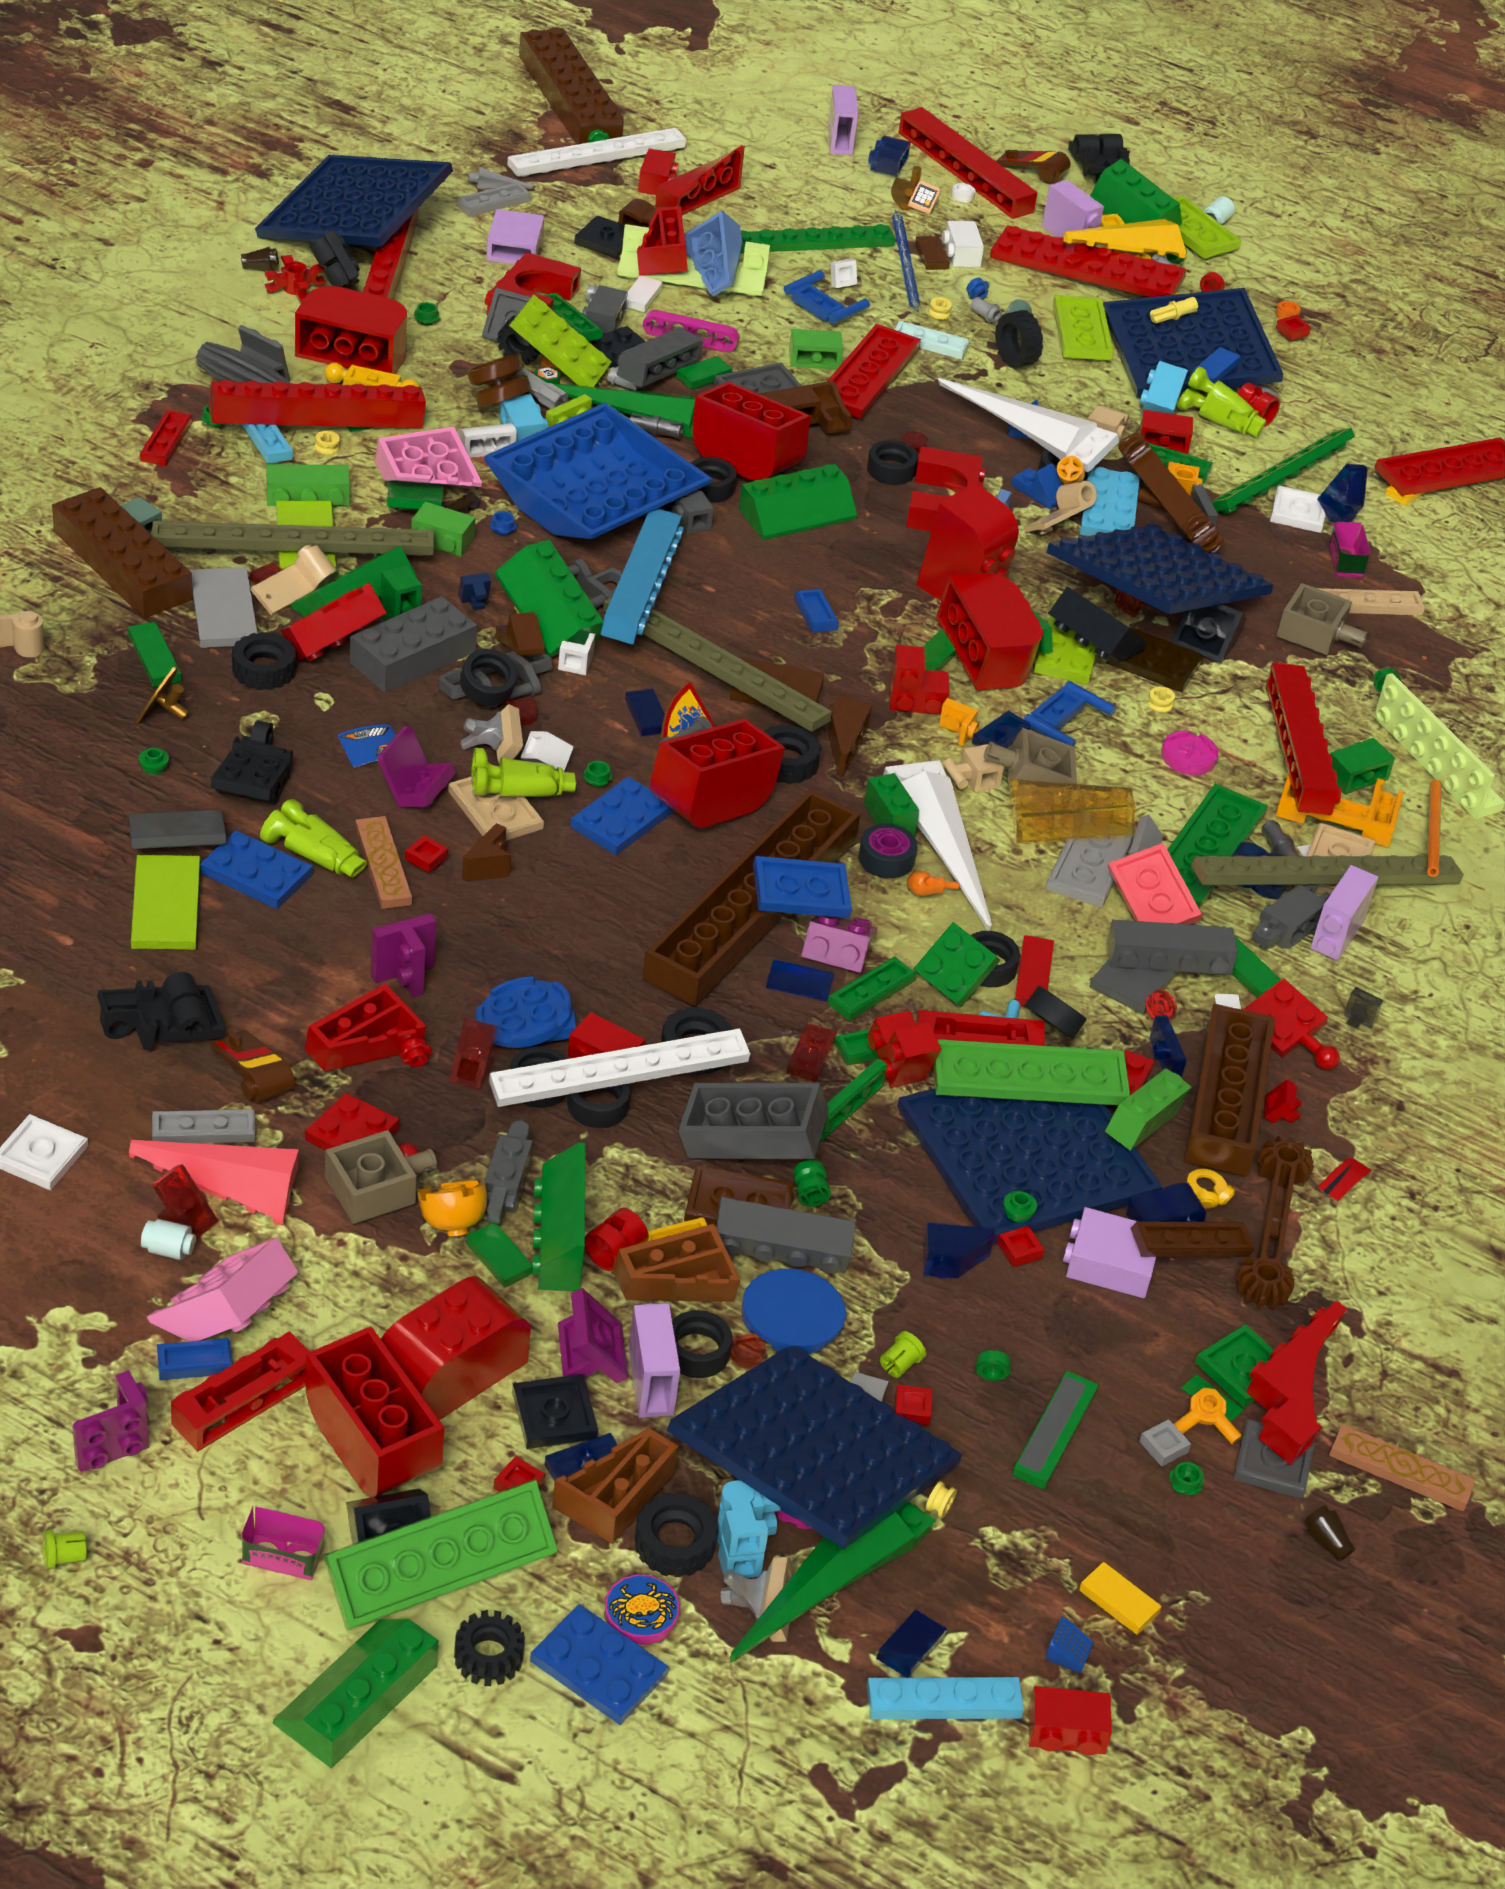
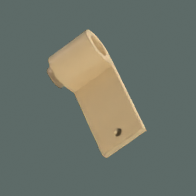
M1089 481L1061 485L1056 494L1059 510L1024 526L1025 532L1040 530V535L1053 530L1052 525L1091 507L1097 498L1095 486Z
M309 544L304 546L297 553L298 559L293 565L254 585L250 589L271 616L290 606L291 603L328 584L338 575V570L318 545L311 546Z
M24 611L22 613L0 616V648L14 645L16 652L24 657H36L42 654L45 647L43 618L41 615L33 611Z

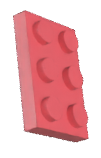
M1164 843L1108 863V870L1135 921L1190 925L1201 920L1202 914Z

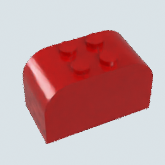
M338 286L316 288L308 293L295 312V357L324 364L339 363L345 369L355 365L396 374L406 358L407 310L403 304L390 298Z
M728 381L695 396L693 440L697 450L703 457H715L728 461L735 467L737 474L741 475L742 478L753 481L767 479L803 461L807 453L811 415Z
M976 482L940 502L916 586L941 601L949 575L994 573L1008 578V569L1010 562L1015 556L1014 549L1019 535L1017 520L1009 507Z
M994 573L949 575L936 619L955 648V653L976 690L1014 688L1023 685L1027 681L1043 636V629L1019 587L1010 579Z
M745 718L662 741L659 744L650 788L654 796L694 826L699 828L712 826L750 814L766 802L775 787L785 747Z
M471 1276L457 1282L401 1317L389 1327L381 1337V1340L434 1414L441 1420L528 1363L531 1327L523 1316L480 1277Z
M372 1326L306 1353V1395L314 1420L359 1488L368 1497L379 1496L441 1467L445 1428Z

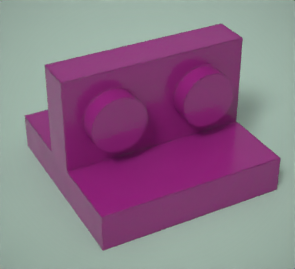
M432 913L372 929L371 977L375 983L397 978L399 984L402 987H406L411 997L424 994L425 970L433 968L435 960L436 920Z
M584 1288L571 1293L573 1315L558 1322L563 1376L583 1374L585 1378L601 1370L616 1384L627 1379L628 1373L622 1323Z

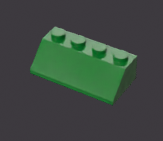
M1123 159L1118 160L1103 170L1090 194V197L1104 206L1103 215L1118 214L1125 224L1166 219L1178 224V226L1182 225L1180 203Z
M828 464L813 469L744 483L741 486L739 511L762 540L857 519L849 480L836 464Z
M550 539L525 546L495 571L494 575L518 612H534L536 614L547 655L550 657L559 655L562 641L585 645L589 633L596 634L595 644H597L604 621Z
M400 545L369 560L290 605L293 610L305 617L345 593L367 583L371 584L380 600L382 571L407 565L415 576L416 573Z
M580 1142L543 1163L541 1178L535 1177L534 1198H540V1203H534L533 1223H539L540 1229L534 1228L533 1249H539V1255H533L532 1275L539 1276L538 1290L577 1291L580 1289L585 1246V1143Z
M410 1619L378 1620L273 1719V1724L332 1769L437 1667L438 1640Z

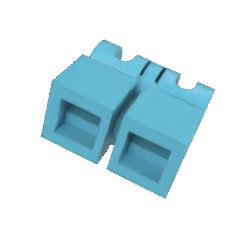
M738 1480L728 1482L722 1489L717 1521V1542L720 1544L718 1558L723 1576L730 1569L745 1578L759 1577L762 1573L768 1535H776L777 1519L775 1512L780 1511L781 1507Z

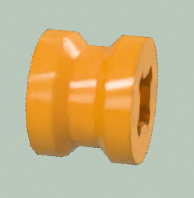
M1066 456L1059 461L1057 473L1063 484L1083 481L1085 470L1080 459L1075 456Z

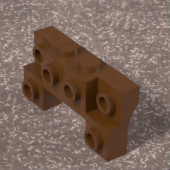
M834 381L759 393L811 415L810 424L820 423L827 434L851 430L852 415L845 407Z

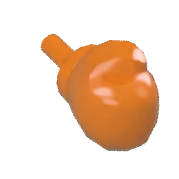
M924 871L914 872L907 879L908 888L913 894L918 896L941 894L944 889H959L960 886L959 882L945 881L944 877L931 876L929 872Z

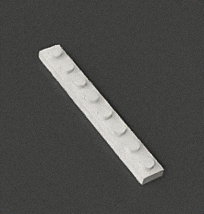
M677 128L508 156L507 165L517 177H526L529 174L548 173L552 170L570 169L581 165L589 166L593 163L611 162L621 158H633L638 155L647 154L648 148L674 151L686 146V138Z
M739 1028L490 1073L489 1083L497 1106L501 1107L748 1062L750 1052Z

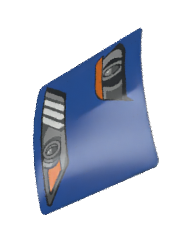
M380 724L355 728L342 732L337 736L352 766L358 767L366 763L378 761V755L396 735L391 725Z

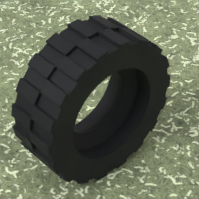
M1019 310L1001 315L1002 317L998 319L995 327V343L1004 363L1006 362L1009 367L1017 368L1037 362L1038 358L1042 355L1043 349L1042 329L1038 324L1037 318L1031 312L1029 313L1028 310ZM1017 330L1021 337V348L1017 340Z
M261 632L243 636L241 640L235 642V646L232 648L233 676L238 679L239 683L249 688H256V690L281 688L283 685L290 683L291 679L295 677L296 648L293 647V643L288 641L286 637L275 633ZM260 657H267L275 659L278 662L268 665H261L253 663L250 660Z
M784 724L775 727L771 726L763 731L782 744L785 750H792L802 755L798 758H782L776 782H786V784L801 783L804 780H809L812 775L816 774L821 744H819L818 738L814 737L812 732H808L802 727Z
M686 1007V1009H679L674 1014H670L667 1017V1021H664L661 1042L678 1040L687 1034L706 1035L731 1030V1025L725 1020V1017L721 1014L718 1015L716 1011L707 1010L703 1007ZM722 1066L694 1072H688L686 1074H711L715 1070H720Z
M665 1493L664 1496L652 1498L651 1502L646 1503L642 1507V1512H639L637 1517L634 1541L636 1553L640 1555L639 1559L646 1563L649 1569L658 1571L660 1575L690 1576L698 1570H703L707 1562L712 1560L718 1535V1522L715 1521L716 1516L713 1511L709 1510V1506L705 1502L702 1503L697 1497H690L685 1495V1493ZM670 1522L685 1524L692 1528L694 1540L686 1547L666 1545L658 1537L659 1528L663 1524Z

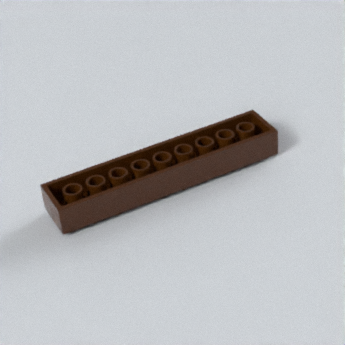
M809 789L645 952L642 979L696 1006L785 914L783 912L758 910L753 870L755 856L835 863L856 841L861 814Z

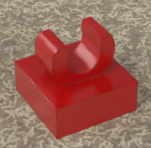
M1287 1079L1267 1093L1265 1096L1264 1118L1273 1124L1282 1117L1289 1123L1299 1119L1301 1114L1296 1109L1302 1106V1102L1296 1098L1297 1085Z

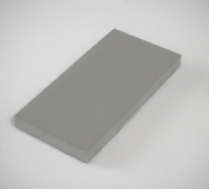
M247 567L190 570L192 572V595L200 648L235 646V642L241 640V637L257 633Z
M1081 811L1047 881L1046 890L1103 908L1115 882L1108 870V863L1127 856L1136 828Z

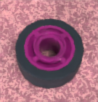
M878 824L865 830L861 837L859 861L864 869L871 874L883 878L901 877L912 870L917 854V840L911 832L894 824Z

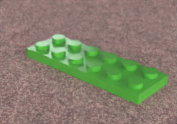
M938 1040L942 1050L933 1065L936 1095L1119 1105L1130 1096L1124 1051Z
M530 1480L329 1552L323 1556L345 1628L351 1629L557 1553L558 1550L537 1481Z

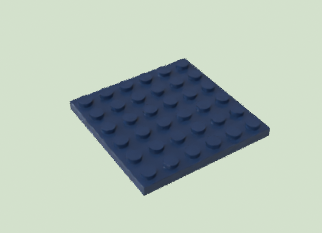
M328 155L255 228L257 237L269 238L271 240H303L314 243L326 233L334 230L336 235L340 234L346 244L352 246L367 245L374 248L382 247L453 172L451 162Z
M1245 288L1103 302L1108 326L1137 397L1142 396L1144 389L1149 390L1150 384H1147L1150 370H1156L1159 361L1188 370L1181 392H1184L1190 388L1188 382L1193 370L1219 347L1241 356L1240 363L1220 380L1226 386L1242 387L1248 382L1254 385L1282 382L1283 380L1282 369ZM1190 297H1194L1197 300L1198 311L1195 313L1183 315L1176 321L1173 319L1160 323H1152L1150 312L1167 306L1171 301L1178 302Z
M1147 524L1146 527L1133 526L1128 530L1115 529L1110 533L1097 532L1096 535L1092 536L1079 535L1078 538L1073 539L1061 538V541L1049 542L1046 552L1167 614L1269 595L1274 585L1264 580L1263 575L1249 573L1243 570L1244 567L1242 565L1229 563L1223 560V556L1219 554L1208 553L1202 550L1203 547L1201 545L1187 543L1182 540V536L1167 533L1162 530L1161 526L1156 524Z
M935 1088L903 1096L898 1100V1109L987 1246L997 1243L999 1234L1029 1226L1033 1232L1074 1221V1219H1081L1085 1207L1105 1212L1161 1195L1163 1186L1136 1148L1130 1151L1105 1132L1113 1115L1104 1104L936 1095ZM1023 1191L1033 1196L1036 1200V1213L1028 1221L1022 1223L1014 1222L1006 1216L1003 1202L1005 1196L1010 1192Z
M798 1347L782 1349L673 1417L667 1429L669 1433L842 1549L847 1548L956 1468L963 1455L952 1448L948 1442L938 1439L924 1430L917 1422L895 1414V1410L889 1404L871 1396L861 1386L851 1383L837 1374L833 1368L823 1365Z

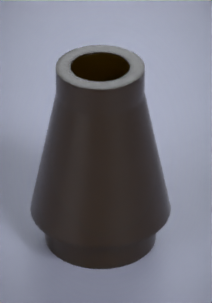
M269 246L241 254L243 269L263 271L279 269V257L276 248L271 249Z
M1328 1505L1318 1508L1304 1521L1308 1527L1307 1533L1333 1554L1338 1562L1346 1559L1355 1551L1356 1548L1351 1543L1336 1510L1331 1511Z

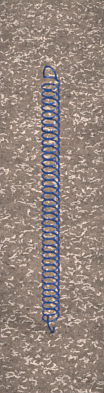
M897 213L894 217L892 216L909 305L917 311L915 308L920 306L912 260L903 217Z

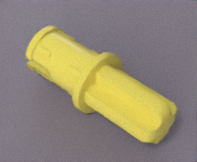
M1194 297L1178 302L1171 301L1167 306L1152 310L1150 312L1152 323H1160L1169 319L1176 321L1183 315L1197 312L1198 303Z

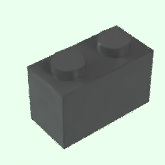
M599 285L595 294L590 295L588 307H584L582 314L601 328L603 334L616 330L626 314L628 291Z

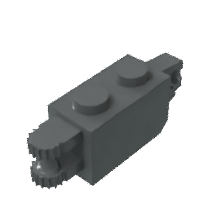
M1299 884L1290 892L1285 891L1278 901L1272 905L1268 904L1262 910L1259 917L1261 923L1253 931L1251 940L1259 943L1265 949L1274 944L1282 949H1291L1317 928L1323 905L1331 894L1325 892L1317 896L1315 894L1317 885L1308 884L1304 887Z
M518 1120L511 1123L507 1136L499 1134L485 1177L488 1195V1222L500 1224L505 1210L517 1212L531 1165L532 1141L528 1140L530 1126H528L526 1121Z

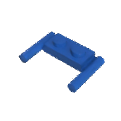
M822 270L784 286V292L787 295L792 294L791 300L816 315L819 319L825 322L830 321L832 324L870 307L867 299L844 307V305L814 287L812 284L825 278Z
M1067 681L1064 687L1031 714H1027L1023 724L1044 736L1075 746L1076 740L1062 733L1059 729L1082 711L1085 703L1109 716L1115 713L1116 706L1077 684Z

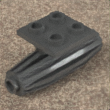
M243 325L238 327L242 343L240 351L212 342H205V344L201 345L196 355L198 366L219 382L221 380H230L232 382L257 381L259 383L281 381L292 384L283 346L278 341L271 340L261 335L258 331Z

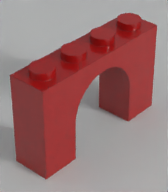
M526 252L510 270H507L505 276L497 281L494 288L487 292L485 297L487 316L495 288L529 297L535 295L553 310L554 298L533 292L547 294L556 292L562 298L571 300L579 291L581 268Z
M921 446L915 482L944 487L956 493L975 482L983 488L986 468L981 467L982 456ZM912 491L906 527L931 532L939 503L950 496Z

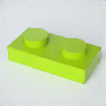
M584 394L546 411L548 428L590 410L592 398Z

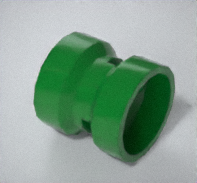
M806 1160L797 1164L793 1169V1178L797 1186L796 1191L799 1202L807 1207H816L826 1203L831 1196L829 1183L826 1181L827 1174L824 1164L817 1160Z

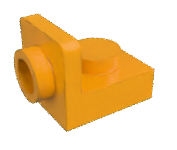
M947 698L942 706L939 726L960 734L958 745L965 746L970 738H975L979 730L980 723L976 722L979 710Z

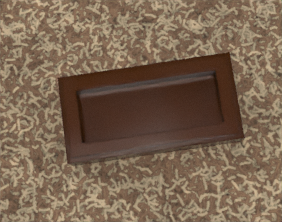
M916 236L915 245L927 270L949 269L950 260L940 237Z

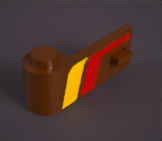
M1005 150V153L996 161L1002 166L1038 167L1040 178L1047 184L1058 182L1071 166L1069 157L1065 153L1057 151Z
M247 1030L237 1033L230 1031L227 1037L210 1043L213 1051L243 1074L244 1081L241 1082V1088L248 1100L252 1099L258 1104L295 1087L294 1075L288 1063Z

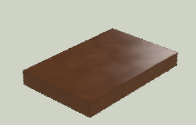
M741 657V660L817 703L824 673ZM732 686L731 700L766 706Z
M696 1165L684 1221L704 1217L707 1225L715 1224L716 1211L721 1197L790 1209L794 1183Z

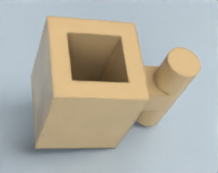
M1102 405L1096 406L1088 420L1096 422L1099 428L1118 434L1119 441L1123 439L1126 432V426L1123 424H1127L1129 415Z
M988 744L963 749L961 764L959 765L952 758H948L943 762V766L959 789H964L969 785L972 791L976 793L1000 788L1004 765L984 759V752Z

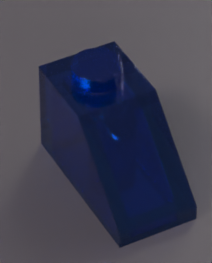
M1347 463L1317 498L1330 522H1351L1364 507L1368 471L1366 465Z
M928 1223L923 1243L924 1276L958 1279L990 1256L995 1229Z

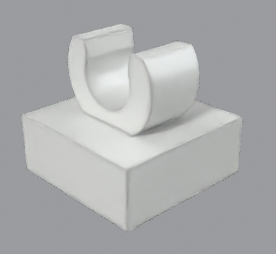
M851 258L830 262L832 287L840 288L857 284L856 260Z

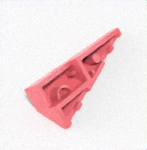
M131 1140L129 1157L132 1159L140 1157L153 1163L154 1169L160 1172L166 1169L179 1175L182 1182L224 1201L228 1198L245 1205L248 1212L255 1214L259 1211L272 1217L273 1223L283 1226L291 1202V1190L299 1168V1149Z

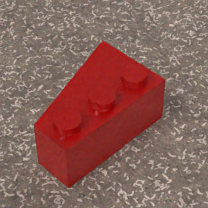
M681 206L656 209L649 224V231L647 234H644L643 243L637 248L639 276L661 273L677 274L682 271H688Z
M367 583L345 593L280 631L296 648L297 661L306 657L308 661H312L324 654L322 650L324 647L331 644L332 648L347 641L346 635L353 631L356 634L371 627L369 623L386 614V611L371 584Z
M385 983L308 1026L304 1050L326 1072L401 1055L403 1043L412 1038L424 1039L427 1026Z

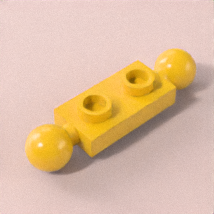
M331 363L325 369V377L330 383L337 384L343 381V385L363 384L365 386H379L386 384L398 387L406 385L420 387L413 379H406L401 382V375L351 365L347 371L341 364Z

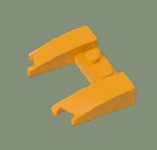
M1288 775L1276 817L1304 824L1306 815L1313 816L1321 821L1335 822L1349 829L1363 830L1361 836L1375 840L1377 845L1389 848L1404 792L1400 790L1394 797L1393 794L1382 791L1386 781L1377 778L1370 806L1341 798L1340 803L1335 804L1332 815L1298 812Z

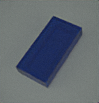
M654 689L626 692L625 701L641 736L661 734L665 713Z
M774 959L766 988L827 1002L835 973Z
M915 1610L882 1645L876 1659L909 1678L944 1639L947 1628Z

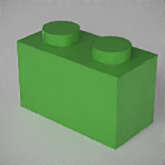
M804 329L791 330L789 345L791 367L838 369L841 365L843 354L841 332Z
M425 502L412 518L411 529L434 530V549L461 557L474 540L476 517Z

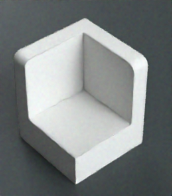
M589 633L585 645L562 641L558 670L586 675L594 656L596 634Z
M531 731L520 758L529 762L553 765L555 771H557V767H562L564 772L573 746L549 732Z

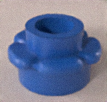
M982 278L971 280L966 288L970 299H975L976 297L984 299L988 294L989 283L983 281Z
M506 511L496 512L490 523L491 530L500 536L509 535L517 527V524L514 523V516Z

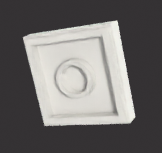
M1278 486L1270 522L1321 533L1328 497Z
M29 1114L0 1147V1169L43 1188L52 1190L87 1149L88 1138Z

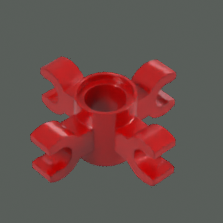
M292 255L281 256L284 267H281L282 273L275 271L265 272V277L268 281L274 280L272 283L265 284L268 292H276L284 287V291L288 294L296 295L299 302L303 301L308 295L306 290L310 289V283L317 286L326 284L323 276H317L319 273H324V266L320 267L319 264H315L310 269H307L304 263L294 261Z

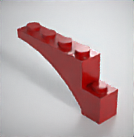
M1337 1300L1327 1309L1321 1307L1311 1318V1324L1307 1327L1303 1324L1299 1326L1287 1345L1283 1342L1280 1343L1270 1355V1360L1267 1363L1261 1360L1249 1374L1252 1381L1246 1393L1268 1410L1261 1420L1264 1427L1258 1439L1289 1465H1292L1312 1447L1322 1428L1316 1422L1314 1412L1313 1377L1317 1356L1321 1347L1337 1330L1347 1311V1308Z

